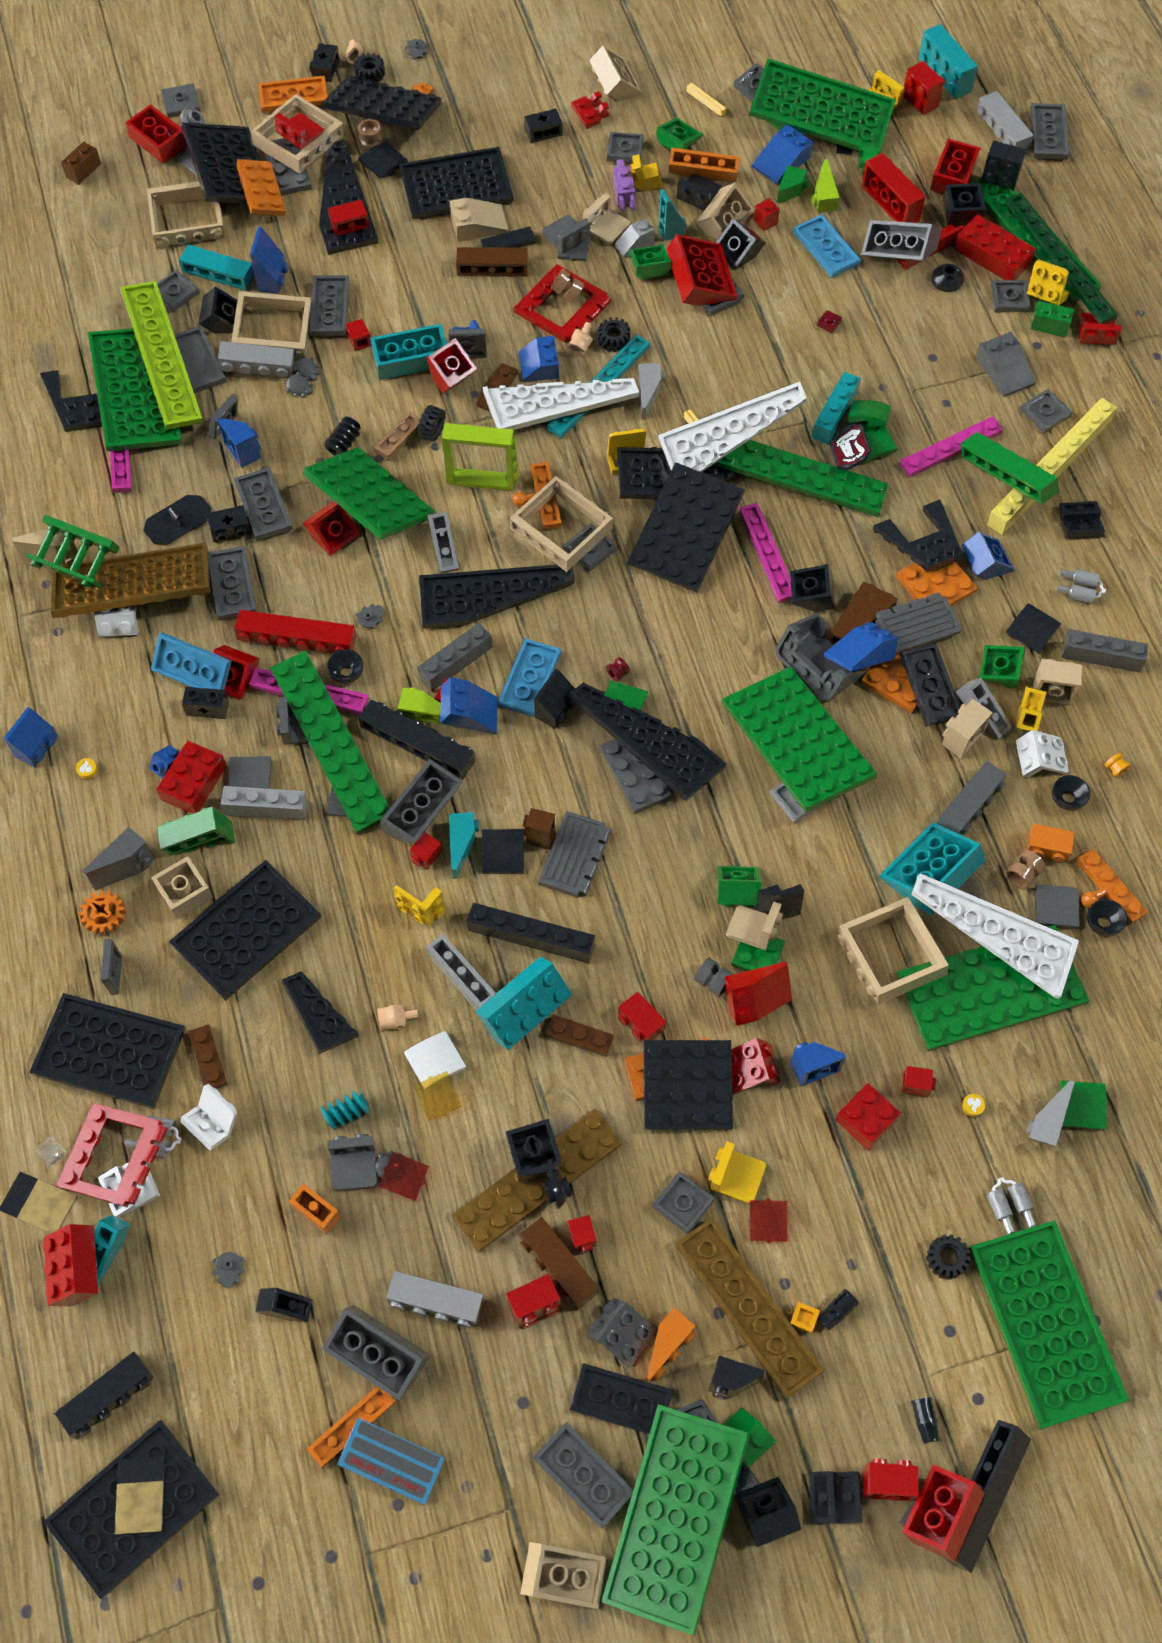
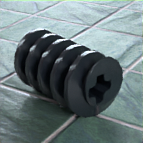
M343 417L333 433L325 441V448L334 456L348 451V448H351L352 443L356 441V437L360 436V424L351 417Z

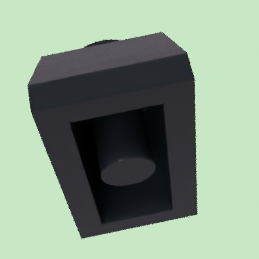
M263 1288L259 1291L255 1312L273 1318L308 1322L313 1299L279 1288Z

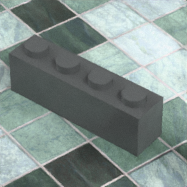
M480 623L476 624L418 666L419 679L433 692L443 684L445 679L448 680L450 677H453L493 648L492 635Z
M1069 629L1063 641L1061 658L1140 673L1147 660L1148 644Z
M986 760L941 814L937 824L960 835H965L971 827V821H977L983 813L981 809L984 806L988 807L995 798L993 796L995 792L1000 793L1005 787L1006 783L1004 780L1007 774Z

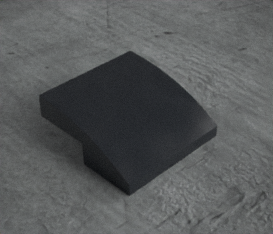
M388 142L380 143L368 149L358 159L380 179L393 176L394 169H398L400 163L408 162V159Z
M1097 501L1059 503L1060 518L1066 539L1104 537L1105 529L1100 520L1101 510Z
M1027 603L1009 626L1006 634L1040 654L1061 623L1030 603Z
M482 829V874H524V829Z
M777 884L759 890L756 911L769 914L773 902L782 904L779 912L783 914L782 918L800 915L804 897L802 885L800 884L781 891Z
M859 1471L809 1472L812 1523H863Z

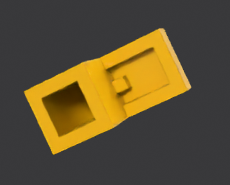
M639 154L632 156L631 173L634 187L643 191L663 187L657 163L643 166Z
M1030 687L1025 688L1017 715V728L1038 731L1043 714L1041 710L1046 691Z

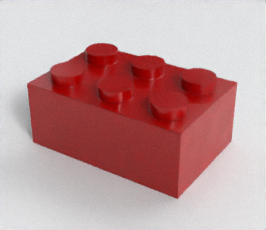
M151 104L125 122L129 138L162 164L187 147L181 127Z
M948 138L933 174L930 190L944 193L946 185L969 184L981 147Z
M187 740L156 789L161 801L191 814L199 812L227 767L223 755Z
M69 1224L43 1237V1250L45 1254L44 1272L46 1274L48 1306H74L99 1294L94 1225Z
M932 1464L902 1533L912 1543L955 1562L985 1493L976 1482Z

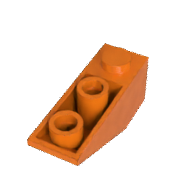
M675 1307L659 1324L646 1382L650 1383L653 1379L657 1381L665 1372L663 1369L668 1361L672 1364L679 1356L680 1352L678 1349L684 1343L687 1346L695 1337L693 1332L696 1326Z

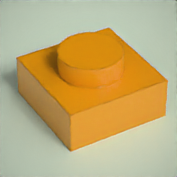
M798 1302L790 1324L795 1328L812 1334L820 1310Z

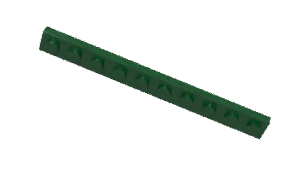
M1022 192L1007 198L1005 204L1051 263L1068 270L1067 283L1098 323L1107 324L1116 320L1118 314Z

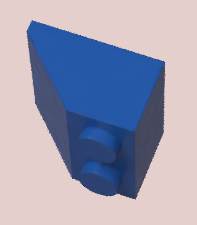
M554 336L537 337L519 351L523 382L559 379V363Z
M223 418L217 420L223 442L241 468L261 458L259 452L261 446L256 440L258 435L254 428H250L246 422Z
M979 531L962 544L965 551L964 556L970 561L972 565L971 570L977 577L990 579L1015 570L1000 540Z
M27 707L6 734L4 740L15 758L35 767L38 762L43 760L50 746L55 744L58 735L53 726L31 708Z
M804 1042L795 1047L790 1065L802 1087L840 1072L846 1056L842 1052L813 1042L808 1044Z

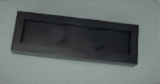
M531 226L481 239L482 247L518 248L536 243Z

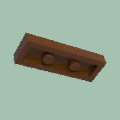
M501 363L488 383L487 388H500L499 386L505 385V388L510 387L518 375V369ZM482 392L476 402L477 407L490 412Z
M556 1015L552 1016L546 1032V1037L605 1057L608 1056L614 1039L613 1034Z
M207 1024L188 1031L204 1086L210 1084L216 1089L227 1086L228 1083L210 1025Z

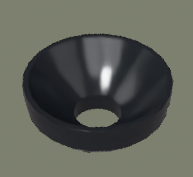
M942 264L934 269L931 280L938 290L954 292L962 287L964 273L955 264ZM952 269L954 273L947 274L945 270Z
M347 649L339 650L332 654L327 663V669L331 678L336 682L344 684L356 681L361 676L364 666L361 656L357 652ZM344 668L352 669V673L348 676L342 675L341 671Z
M1065 775L1054 783L1052 797L1060 808L1067 811H1076L1083 808L1089 801L1090 789L1087 783L1080 777ZM1063 794H1071L1074 797V801L1066 802L1063 799Z
M1101 899L1091 905L1087 921L1095 933L1104 937H1112L1119 934L1125 928L1127 914L1119 903L1110 899ZM1101 917L1107 918L1110 926L1102 927L1098 919Z

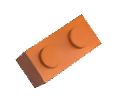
M1033 823L1028 834L1026 850L1035 852L1041 858L1052 859L1058 863L1067 862L1072 854L1075 832Z
M304 1183L289 1200L291 1207L326 1235L341 1218L336 1208Z

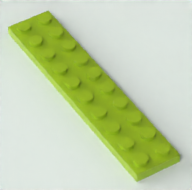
M152 281L122 286L121 293L166 430L203 423L202 415L157 282Z

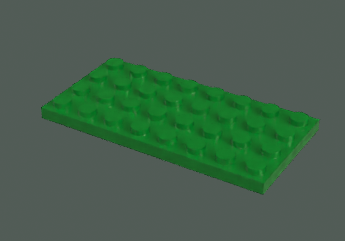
M767 58L749 116L783 127L790 125L798 132L857 151L860 150V147H877V155H879L896 99Z
M133 328L88 332L106 452L182 444L179 427L168 430L165 428Z
M791 666L722 698L724 707L805 813L877 778L876 771Z
M1056 925L1048 927L1050 929L1058 931ZM983 946L944 957L949 965L946 976L904 993L927 1051L1086 1005L1090 1001L1073 963L1071 964L1062 995L1057 999ZM927 962L899 970L896 975L898 980L926 969L932 966V964Z
M1055 1220L969 1247L1039 1430L1129 1401Z
M658 1404L602 1598L603 1603L696 1636L748 1445L749 1433Z

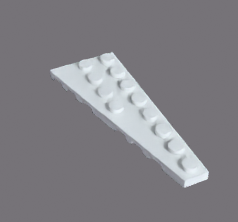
M634 378L612 379L609 382L593 380V383L575 381V384L554 382L537 383L534 386L519 384L517 387L505 388V385L499 386L500 388L488 389L487 386L483 387V393L496 428L513 430L639 397V390Z
M921 873L918 875L911 895L1057 999L1061 997L1079 940Z

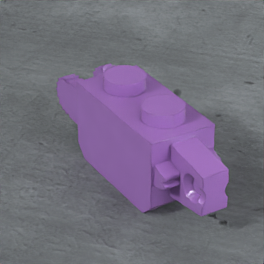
M623 159L616 160L617 165L613 167V187L617 206L620 207V212L625 211V205H630L631 210H635V189L631 167L625 166Z

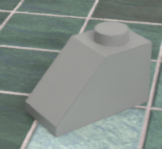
M646 218L635 222L627 228L615 243V247L623 258L630 256L629 249L654 245L655 229Z

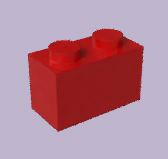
M362 200L328 208L330 223L336 236L369 227L368 214Z
M638 991L618 1007L619 1021L624 1026L628 1025L633 1030L632 1034L639 1042L654 1040L666 1030L667 1022Z

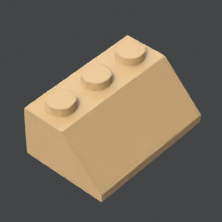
M602 46L590 59L593 66L592 70L597 74L598 82L604 87V93L607 97H613L619 101L642 93L628 64L620 55Z
M736 183L722 187L696 223L706 236L718 240L733 218L744 225L754 212V208Z

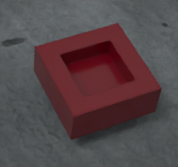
M826 310L818 320L817 326L833 334L840 325L842 317Z

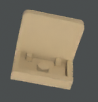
M606 193L597 198L589 208H586L582 215L583 220L586 218L590 222V233L607 244H612L630 226L629 220L610 209V196Z
M773 902L769 914L741 905L737 906L726 936L766 950L769 940H774L777 932V928H774L775 925H780L783 914L779 912L782 904Z

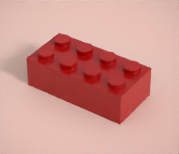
M884 153L867 160L861 187L895 222H920L926 197L924 193Z
M978 214L960 231L954 246L955 251L1003 280H1016L1031 265L1036 248Z

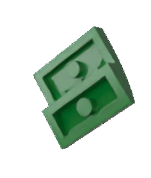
M853 400L848 420L849 423L868 421V427L884 426L888 424L892 407L879 401Z
M868 424L863 425L872 450L867 460L863 462V465L879 456L883 459L898 451L885 425L868 427Z
M610 680L604 695L615 701L618 699L624 702L623 705L631 709L635 707L642 710L648 691Z
M1060 1080V1090L1069 1081ZM1074 1081V1087L1062 1126L1107 1129L1105 1083Z

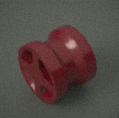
M617 657L613 664L609 663L606 665L608 675L615 682H618L621 676L630 673L628 664L621 657Z

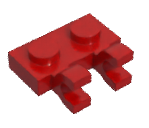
M599 91L593 93L589 99L587 96L571 102L573 110L586 129L600 124L601 118L610 116L607 111L609 105L607 102H601L600 98H602V95Z

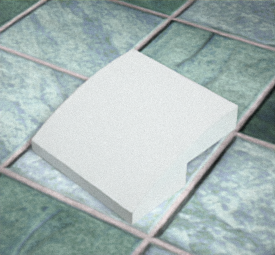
M446 1031L416 1044L404 1053L424 1089L444 1082L445 1078L462 1072L466 1068Z
M128 1163L122 1167L116 1166L99 1176L98 1179L101 1186L117 1191ZM150 1171L144 1185L137 1184L136 1186L141 1189L135 1205L129 1204L126 1208L109 1203L114 1216L119 1217L160 1196Z

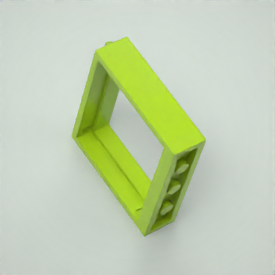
M444 423L442 446L447 485L514 491V485L518 484L519 473H517V439H514L513 429ZM454 443L505 448L507 473L457 468Z

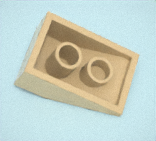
M470 198L449 201L451 219L458 242L509 232L501 204Z
M47 529L11 538L22 563L30 564L31 562L25 557L26 553L34 556L37 555L48 532ZM58 532V534H55L44 560L53 563L65 538L63 533ZM76 539L75 541L72 540L60 566L73 563L79 551Z
M529 1542L520 1594L599 1609L607 1557Z

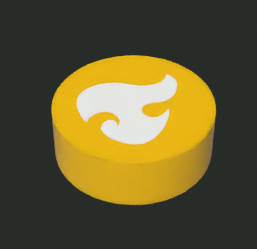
M84 758L77 763L76 771L82 779H91L97 774L98 767L94 760Z
M977 1094L967 1095L962 1102L963 1112L970 1117L980 1116L985 1109L984 1099Z

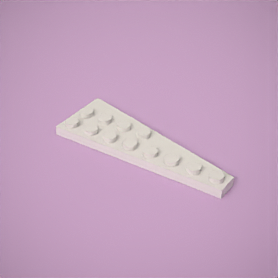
M797 382L660 434L658 439L671 470L675 462L702 472L805 403L807 397L801 383Z

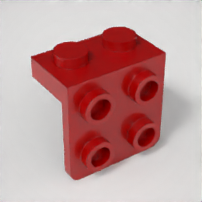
M280 112L275 115L276 132L299 149H303L324 133V129L302 113L296 114L291 119H288Z
M1080 313L1078 316L1079 343L1116 345L1121 333V325H1116L1115 320L1107 324H1099L1091 313Z
M755 1038L731 1049L732 1093L738 1094L761 1083L770 1085L780 1083V1070L777 1064L774 1063L772 1056L774 1052L770 1043Z

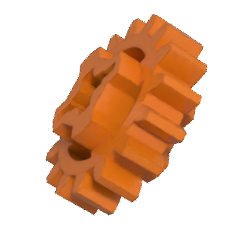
M100 890L97 896L94 892L91 893V899L85 898L86 905H80L82 909L79 912L80 922L88 932L92 930L94 935L101 931L102 935L105 936L108 930L114 933V927H121L119 921H125L122 914H126L127 911L123 900H120L118 894L113 896L111 891H108L105 895Z

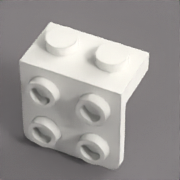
M138 605L96 611L94 617L98 637L138 635L139 630L136 619Z
M1032 730L1016 740L1022 775L1029 778L1042 769L1061 774L1069 772L1064 743L1060 737Z
M207 1084L203 1087L198 1106L183 1115L180 1122L211 1151L230 1138L237 1111L234 1105L228 1103L216 1088Z

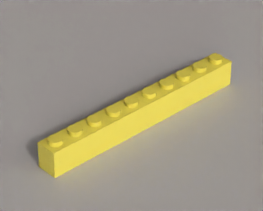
M1101 398L1036 466L1058 477L1108 426L1113 419L1117 407ZM1013 488L991 511L987 525L1003 535L1031 506L1034 500Z

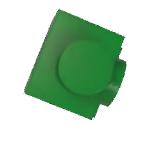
M860 147L858 163L859 168L862 169V175H864L866 161L877 156V147Z

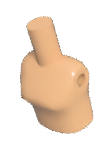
M355 39L349 41V46L345 53L350 64H354L355 59L361 56L363 52L361 44Z
M586 322L582 330L575 329L568 348L578 355L584 356L593 340L588 334L592 327L590 323Z
M399 1004L377 1009L380 1030L403 1029L406 1025V1020L418 1018L417 1010L404 1011L403 1007Z

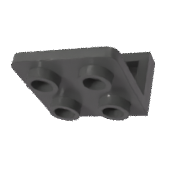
M565 215L544 227L542 233L561 253H564L590 238V222L586 218L577 222L571 215Z
M287 697L279 698V706H276V716L280 718V723L276 724L277 735H281L284 745L307 743L308 740L289 706Z
M358 1134L355 1136L356 1138L336 1136L333 1140H327L328 1151L331 1155L333 1190L372 1188L377 1185V1172L375 1170L376 1149L373 1136Z
M613 1298L605 1305L601 1316L592 1323L590 1331L586 1336L593 1342L603 1345L624 1365L631 1367L647 1346L656 1330L627 1302Z

